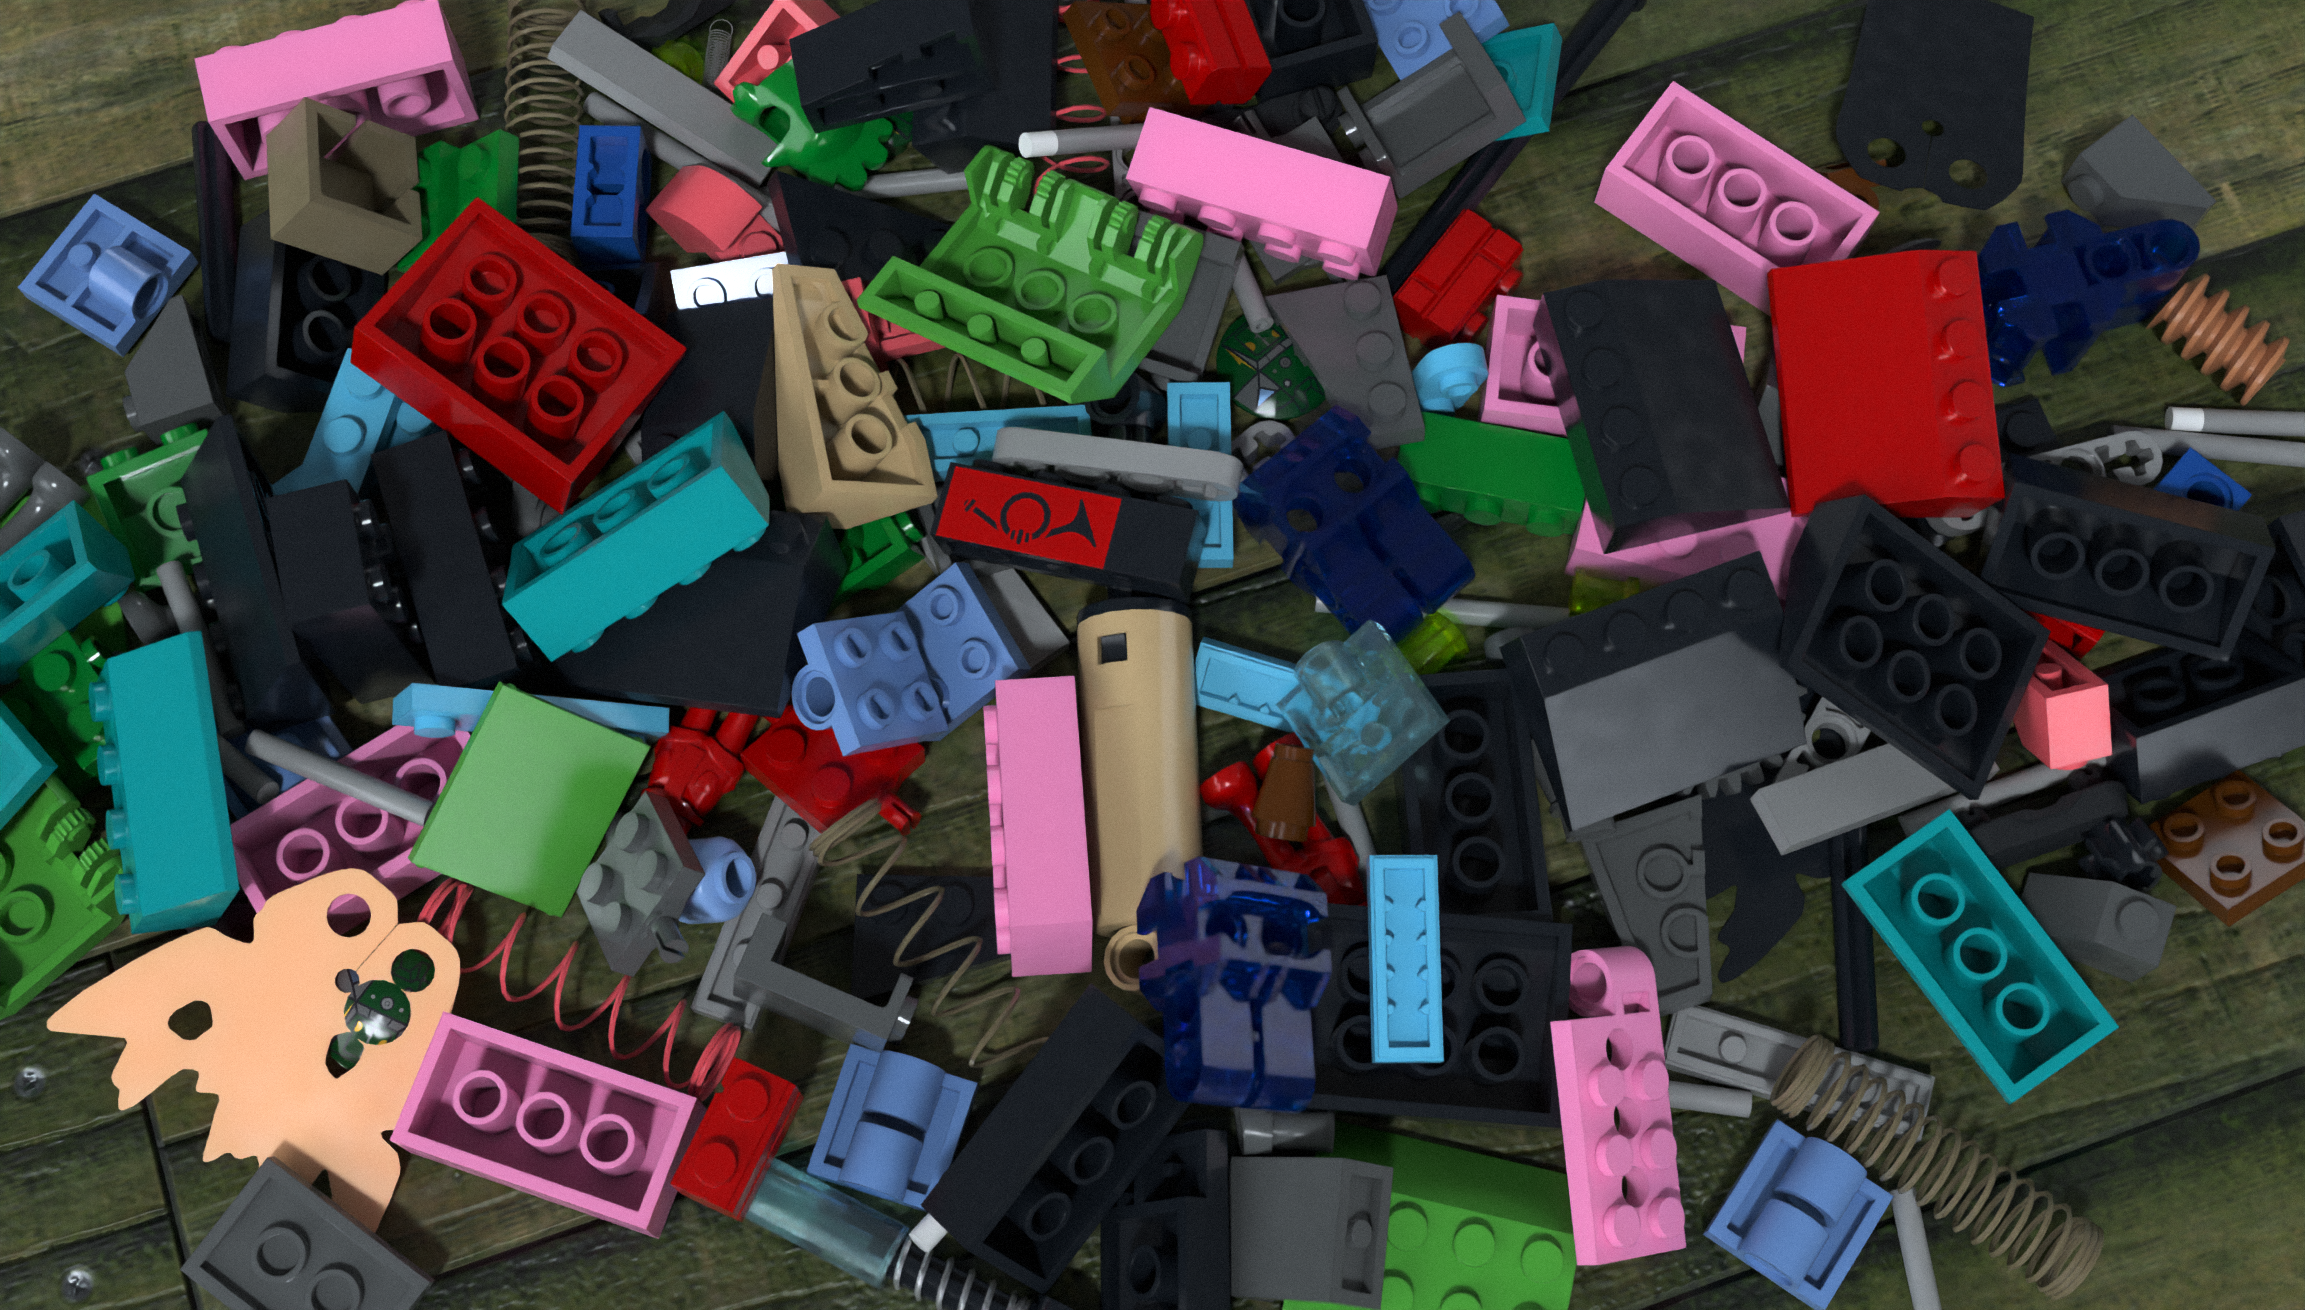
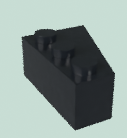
M880 0L789 39L801 107L815 134L996 92L983 26L973 0Z

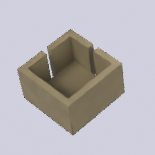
M304 97L266 136L271 239L383 275L423 239L420 194L411 190L419 183L416 138L370 120H365L326 159L324 156L356 126V115Z

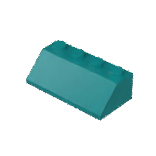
M722 411L573 506L563 515H559L513 545L502 605L551 662L570 650L574 653L586 650L601 637L606 627L624 616L627 619L640 616L655 603L658 595L677 583L688 585L696 581L709 569L713 560L732 548L734 551H742L750 547L764 534L766 527L769 526V495L732 420L725 411Z
M72 500L0 556V685L9 684L17 679L20 675L16 670L68 630L74 633L79 623L100 606L106 607L119 600L129 588L130 583L135 580L128 549L75 500Z
M188 631L108 658L97 682H90L88 697L91 719L93 722L103 721L106 745H99L97 750L99 780L102 786H112L115 808L108 809L106 812L107 841L111 850L120 849L123 874H116L115 876L116 907L119 915L129 914L132 934L215 925L240 890L202 631Z
M1950 809L1841 884L2008 1105L2015 1102L2119 1028L2114 1019Z

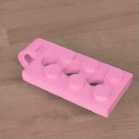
M1633 946L1578 950L1571 954L1569 1007L1578 1015L1588 1018L1550 1022L1577 1265H1602L1686 1248L1685 1214L1681 1205L1676 1161L1677 1145L1673 1135L1668 1091L1669 1076L1665 1065L1654 968L1646 954ZM1607 1039H1609L1612 1047L1611 1061H1609L1606 1052ZM1615 1107H1617L1620 1117L1618 1131L1614 1123ZM1623 1176H1625L1627 1181L1626 1199H1624L1622 1193Z

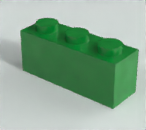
M1421 411L1425 426V441L1399 445L1389 500L1402 502L1406 509L1417 513L1430 514L1438 510L1464 514L1468 521L1480 525H1496L1501 521L1526 526L1530 533L1543 537H1557L1563 533L1573 535L1582 514L1585 492L1568 439Z

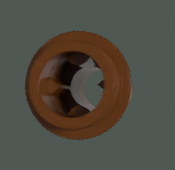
M1285 743L1275 744L1274 756L1271 757L1251 814L1252 817L1257 818L1255 834L1281 840L1307 842L1309 827L1316 826L1313 762L1315 749Z

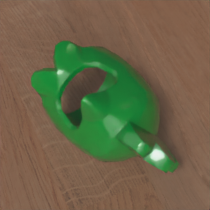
M793 59L777 68L759 85L744 81L737 84L733 90L735 103H732L730 107L732 113L741 121L766 134L777 144L762 161L765 167L789 166L795 171L806 175L809 181L834 188L835 184H839L848 191L855 192L862 190L866 185L867 173L864 169L878 170L884 167L888 151L881 143L891 138L893 125L884 118L815 134L801 107ZM773 106L776 107L766 113L761 114L765 108Z

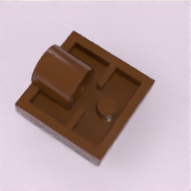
M1074 1L1062 16L1107 116L1119 117L1122 125L1144 123L1149 107L1186 118H1198L1211 105H1191L1182 81L1173 76L1170 67L1171 54L1162 30L1156 29L1151 21V4Z
M2239 769L2148 826L2150 830L2156 833L2169 852L2167 856L2157 860L2162 872L2228 927L2305 879V821Z

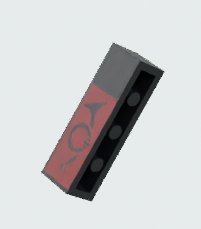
M973 460L971 466L950 462L930 531L931 537L944 554L1189 603L1207 534V529L1198 510H1193L1194 507L1189 502L1180 498L1163 495L1157 496L1155 502L1131 498L1132 495L1129 491L1104 483L1095 484L1093 490L1070 486V482L1066 478L1043 471L1034 472L1032 478L1009 474V469L988 460Z

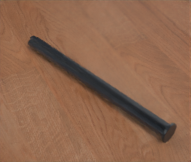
M1597 0L1561 45L1552 112L1631 12L1641 11L1647 4V0ZM1534 134L1493 141L1472 156L1377 275H1387L1392 297L1462 210H1475Z

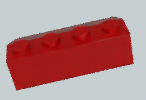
M476 197L354 327L350 363L563 515L604 467L684 357L687 348L490 205Z
M1910 250L1774 268L1767 272L1791 517H1810L1816 503L1865 494L1895 517L1969 518L2005 498L1977 251Z

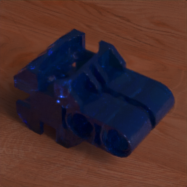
M2066 209L2046 214L2044 219L2048 228L2036 246L2028 249L2017 221L1996 226L1977 256L1985 326L1989 333L1987 345L1992 383L2002 388L2023 384L2026 380L2023 370L2040 349H2042L2052 376L2072 372L2103 331L2138 323L2150 318L2198 258L2200 243L2194 230L2184 222L2175 219H2162L2103 234L2100 225Z
M1335 405L1245 478L1239 486L1241 492L1236 499H1233L1232 504L1245 529L1260 545L1267 540L1282 557L1284 562L1280 569L1293 584L1311 596H1317L1355 641L1371 656L1379 659L1424 622L1422 612L1428 615L1434 614L1475 579L1476 574L1472 564L1462 550L1419 503L1421 499L1407 471L1394 457L1385 463L1367 443L1372 433L1357 415ZM1354 473L1361 480L1363 491L1359 493L1343 491L1335 482L1334 474ZM1299 509L1308 512L1313 516L1317 529L1312 532L1295 530L1289 524L1286 513Z
M1201 856L1184 862L1185 880L1176 878L1169 872H1163L1150 878L1136 911L1137 934L1147 935L1157 930L1158 959L1139 967V986L1141 993L1156 1011L1163 1012L1166 1080L1172 1097L1179 1102L1299 1114L1305 1110L1311 1101L1315 1086L1311 1009L1317 1007L1332 975L1331 950L1321 949L1309 954L1307 925L1328 917L1327 893L1307 874Z

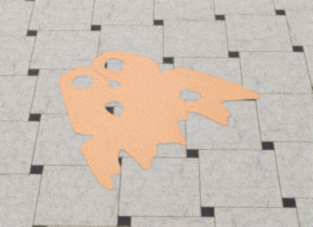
M356 868L341 869L283 890L269 898L265 902L263 909L253 919L254 940L251 943L230 938L210 927L196 930L142 955L86 988L47 1020V1028L50 1031L125 1038L127 1044L111 1076L113 1084L119 1089L118 1108L120 1110L135 1106L182 1069L198 1071L199 1078L196 1091L200 1093H214L219 1097L203 1153L204 1162L213 1161L224 1153H231L238 1159L257 1156L260 1168L267 1157L275 1156L310 1184H313L321 1171L326 1169L332 1193L331 1200L375 1233L390 1202L401 1171L398 1153L382 1138L381 1133L386 1130H394L443 1011L452 1013L459 986L460 958L455 947L425 922L398 924L397 898L371 874ZM345 894H354L363 898L369 905L371 912L370 923L366 930L353 937H344L335 933L327 920L328 908L332 901ZM409 949H417L427 953L433 960L435 967L434 978L430 985L418 992L402 990L406 994L411 1008V1017L406 1030L393 1042L382 1045L366 1044L359 1040L363 1044L364 1050L358 1063L339 1078H335L328 1071L326 1056L331 1039L335 1035L350 1032L346 1026L344 1008L347 997L352 993H344L337 988L335 978L338 972L343 969L356 971L359 976V985L370 980H386L395 984L391 968L396 956ZM193 1001L208 1003L212 1014V1027L197 1039H183L170 1029L168 1025L169 1018L176 1010Z

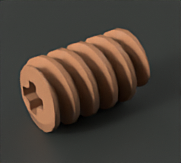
M2204 273L2185 283L2150 322L2146 330L2165 321L2167 325L2161 342L2169 345L2185 337L2187 340L2181 353V358L2185 361L2202 352L2207 354L2200 373L2206 377L2221 368L2226 369L2220 389L2227 392L2242 383L2246 385L2240 401V405L2244 407L2286 361L2283 357L2290 339L2284 335L2269 344L2264 343L2263 341L2270 323L2263 320L2248 329L2245 328L2244 323L2250 307L2244 304L2226 313L2224 308L2230 292L2225 288L2207 298L2204 293L2210 276Z

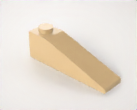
M777 263L772 269L778 469L786 511L827 516L832 528L849 529L933 503L938 498L926 440L916 421L907 423L895 401L893 394L898 388L889 371L881 373L865 344L868 331L835 269Z

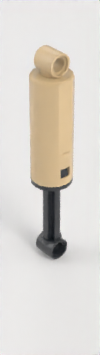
M1136 372L1132 373L1114 398L1084 402L1086 412L1098 423L1099 437L1152 443V437L1160 431L1166 419L1167 406L1164 396L1156 387ZM1131 397L1128 406L1120 412L1123 403ZM1129 491L1132 495L1131 498L1155 502V495L1152 493ZM1107 587L1108 600L1084 607L1079 610L1076 617L1081 765L1093 920L1092 932L1099 936L1111 938L1105 949L1104 966L1107 976L1114 985L1122 990L1150 999L1165 1000L1176 996L1184 989L1191 974L1192 962L1189 951L1177 939V936L1197 931L1206 919L1192 611L1186 604L1175 600ZM1153 949L1155 955L1154 965L1151 971L1143 977L1141 970L1142 961L1145 955Z

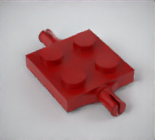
M787 704L781 718L762 716L771 724L769 729L740 753L745 770L821 834L849 812L872 798H878L877 803L882 804L881 810L877 814L895 827L903 836L911 833L910 827L914 830L921 820V814L896 795L902 782L925 762L924 747L919 743L843 756L832 728L826 730L808 728L796 715L793 705L789 706Z

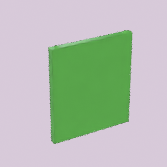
M499 681L415 842L408 859L419 868H428L539 909L549 916L555 915L562 918L585 870L596 853L651 746L640 737H632L517 689L514 684H505Z

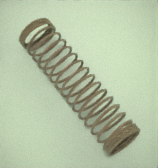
M508 0L507 15L510 21L507 27L509 39L506 49L509 56L505 63L508 70L505 84L508 90L504 97L507 105L504 119L507 125L504 131L510 133V130L513 129L517 133L515 136L519 137V139L525 137L543 143H561L572 140L577 146L572 152L558 147L540 146L526 149L519 147V156L527 155L542 160L573 158L576 162L577 137L579 135V125H581L577 120L584 113L581 105L578 104L584 96L582 89L579 87L583 80L578 78L573 83L559 77L541 76L525 80L520 78L515 73L523 68L546 75H562L570 72L565 69L552 70L533 66L542 64L557 65L549 59L530 60L525 63L520 61L516 55L523 51L547 58L548 52L531 48L552 47L554 42H537L523 45L517 38L520 35L526 34L532 38L556 41L559 36H546L531 31L554 30L563 32L580 10L586 13V0H572L578 5V8L571 12L548 7L526 10L518 5L523 0ZM539 13H556L557 15H545ZM517 21L529 27L523 28L517 23ZM514 26L519 30L515 34L513 33ZM513 43L519 47L514 52L512 49ZM513 60L518 64L515 68H512L511 65ZM512 77L518 81L513 86L511 84ZM555 82L564 84L566 86H542L534 83ZM523 85L548 92H561L574 88L578 96L574 100L555 94H535L524 97L515 90ZM512 94L517 98L513 103L510 100ZM550 99L563 101L565 103H542L533 100ZM525 102L532 106L548 109L574 106L578 112L574 117L549 111L523 114L514 107ZM511 111L518 116L512 121L510 118ZM534 117H556L564 120H541ZM522 120L546 126H561L573 123L576 125L577 130L574 134L555 129H535L524 132L514 126V124ZM539 134H549V135H558V136H562V137H559V138H550V137H540V136H536V135H539ZM535 152H553L560 155H546ZM518 164V174L525 172L540 177L554 178L571 175L575 178L576 165L574 168L569 169L551 164L527 166ZM538 170H557L560 172H542ZM518 182L517 192L526 190L546 195H559L570 192L574 195V185L569 187L554 182L526 184ZM538 187L557 188V189H556V190H555V189H540V188H538ZM517 199V210L525 207L540 212L568 210L572 212L573 203L567 204L556 200L524 202ZM538 205H548V206H557V207H546V206H538ZM516 216V225L519 227L525 225L548 230L571 229L572 221L567 222L556 218L542 217L522 219ZM529 233L553 252L567 256V258L563 259L571 265L580 266V258L571 238L567 240L550 234Z
M1821 1034L1811 1036L1792 1056L1771 1091L1770 1103L1772 1106L1782 1110L1783 1114H1788L1789 1118H1794L1812 1098L1827 1069L1840 1058H1844L1845 1065L1841 1076L1826 1091L1806 1122L1808 1131L1815 1129L1826 1117L1840 1095L1846 1080L1857 1071L1862 1070L1863 1079L1860 1088L1847 1100L1833 1118L1824 1135L1825 1141L1831 1143L1842 1133L1859 1107L1865 1092L1880 1082L1882 1090L1879 1100L1867 1110L1850 1132L1842 1148L1843 1151L1850 1155L1861 1145L1878 1119L1884 1103L1898 1095L1900 1097L1898 1111L1882 1126L1869 1143L1860 1161L1861 1165L1864 1168L1873 1165L1890 1143L1903 1115L1911 1109L1917 1108L1919 1115L1916 1124L1903 1135L1885 1159L1879 1172L1880 1181H1886L1895 1174L1912 1150L1921 1128L1930 1121L1935 1120L1937 1122L1935 1135L1919 1150L1904 1170L1897 1185L1898 1193H1906L1917 1183L1931 1162L1941 1138L1949 1133H1953L1956 1137L1954 1147L1940 1159L1923 1181L1915 1198L1917 1207L1924 1206L1936 1195L1950 1174L1959 1151L1971 1145L1974 1148L1973 1159L1956 1174L1941 1194L1934 1208V1218L1937 1220L1945 1217L1956 1206L1968 1188L1978 1163L1986 1158H1990L1993 1163L1991 1172L1972 1189L1962 1202L1953 1218L1952 1230L1959 1232L1973 1221L1989 1197L1997 1175L2008 1171L2011 1174L2010 1184L1994 1197L1976 1221L1970 1235L1972 1245L1983 1242L1993 1232L2007 1211L2015 1188L2026 1183L2030 1188L2029 1196L2010 1212L1997 1229L1989 1245V1256L1991 1258L2000 1256L2010 1247L2025 1225L2032 1210L2034 1200L2045 1196L2048 1199L2047 1209L2039 1214L2019 1236L2008 1255L2007 1268L2009 1271L2018 1269L2030 1258L2043 1239L2051 1222L2053 1212L2063 1209L2067 1213L2066 1221L2051 1232L2039 1246L2027 1266L2025 1280L2028 1284L2036 1282L2037 1289L2046 1296H2049L2051 1300L2065 1298L2084 1281L2094 1267L2104 1244V1230L2100 1226H2097L2085 1216L2072 1218V1210L2067 1203L2054 1205L2053 1195L2048 1190L2035 1192L2034 1181L2030 1178L2017 1180L2016 1169L2012 1165L1998 1167V1159L1993 1152L1980 1155L1979 1144L1975 1140L1961 1142V1132L1958 1128L1953 1127L1943 1130L1942 1118L1938 1114L1924 1118V1106L1920 1102L1906 1105L1905 1092L1901 1089L1888 1092L1887 1080L1884 1077L1869 1080V1068L1865 1064L1851 1068L1850 1054L1846 1051L1834 1055V1043L1832 1041L1829 1042L1826 1037L1823 1038ZM1867 1122V1124L1865 1125L1864 1129L1861 1131V1133L1859 1134V1136H1858V1137L1856 1138V1140L1854 1141V1139H1855V1137L1857 1136V1134L1859 1133V1131L1862 1129V1127L1864 1126V1124ZM1887 1132V1134H1886V1136L1884 1137V1139H1883V1141L1881 1142V1144L1878 1146V1148L1875 1150V1152L1871 1155V1153L1873 1152V1150H1874V1148L1876 1147V1145L1879 1143V1141L1881 1140V1138H1882V1137L1885 1135V1133ZM1906 1144L1900 1156L1897 1158L1892 1167L1888 1170L1893 1159L1896 1157L1901 1148ZM1927 1153L1917 1171L1914 1173L1912 1178L1905 1184L1910 1173L1913 1171V1169L1921 1160V1158ZM1947 1163L1937 1182L1934 1184L1931 1190L1923 1197L1932 1180L1935 1178L1937 1173L1943 1168V1166ZM1967 1173L1964 1181L1962 1182L1954 1197L1951 1199L1948 1205L1941 1211V1208L1944 1205L1947 1197L1950 1195L1954 1187ZM1986 1185L1982 1195L1980 1196L1974 1208L1971 1210L1968 1216L1959 1224L1961 1217L1963 1216L1965 1210L1967 1209L1971 1201ZM2005 1197L1994 1219L1991 1221V1223L1988 1225L1985 1231H1983L1977 1237V1234L1980 1228L1982 1227L1984 1221L1987 1219L1991 1211L1997 1206V1204ZM2024 1209L2011 1234L1995 1251L1996 1245L2006 1228ZM2043 1221L2039 1232L2029 1248L2013 1264L2026 1238ZM2062 1233L2048 1250L2039 1271L2032 1276V1272L2046 1248ZM2083 1241L2073 1260L2058 1277L2067 1259L2070 1257L2072 1252L2078 1247V1245Z

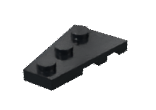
M778 170L775 171L767 183L788 264L835 269L840 281L861 277L865 288H867L892 256L919 267L952 227L948 224Z

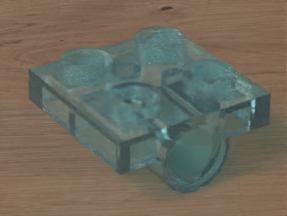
M1371 619L1344 643L1336 640L1323 642L1305 653L1294 669V676L1299 684L1276 704L1304 747L1315 749L1313 760L1341 802L1355 806L1450 722L1385 628Z

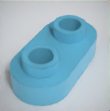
M1456 343L1437 348L1426 354L1411 372L1420 410L1450 417L1455 416V410L1464 405L1489 375L1484 349L1482 346L1473 343Z

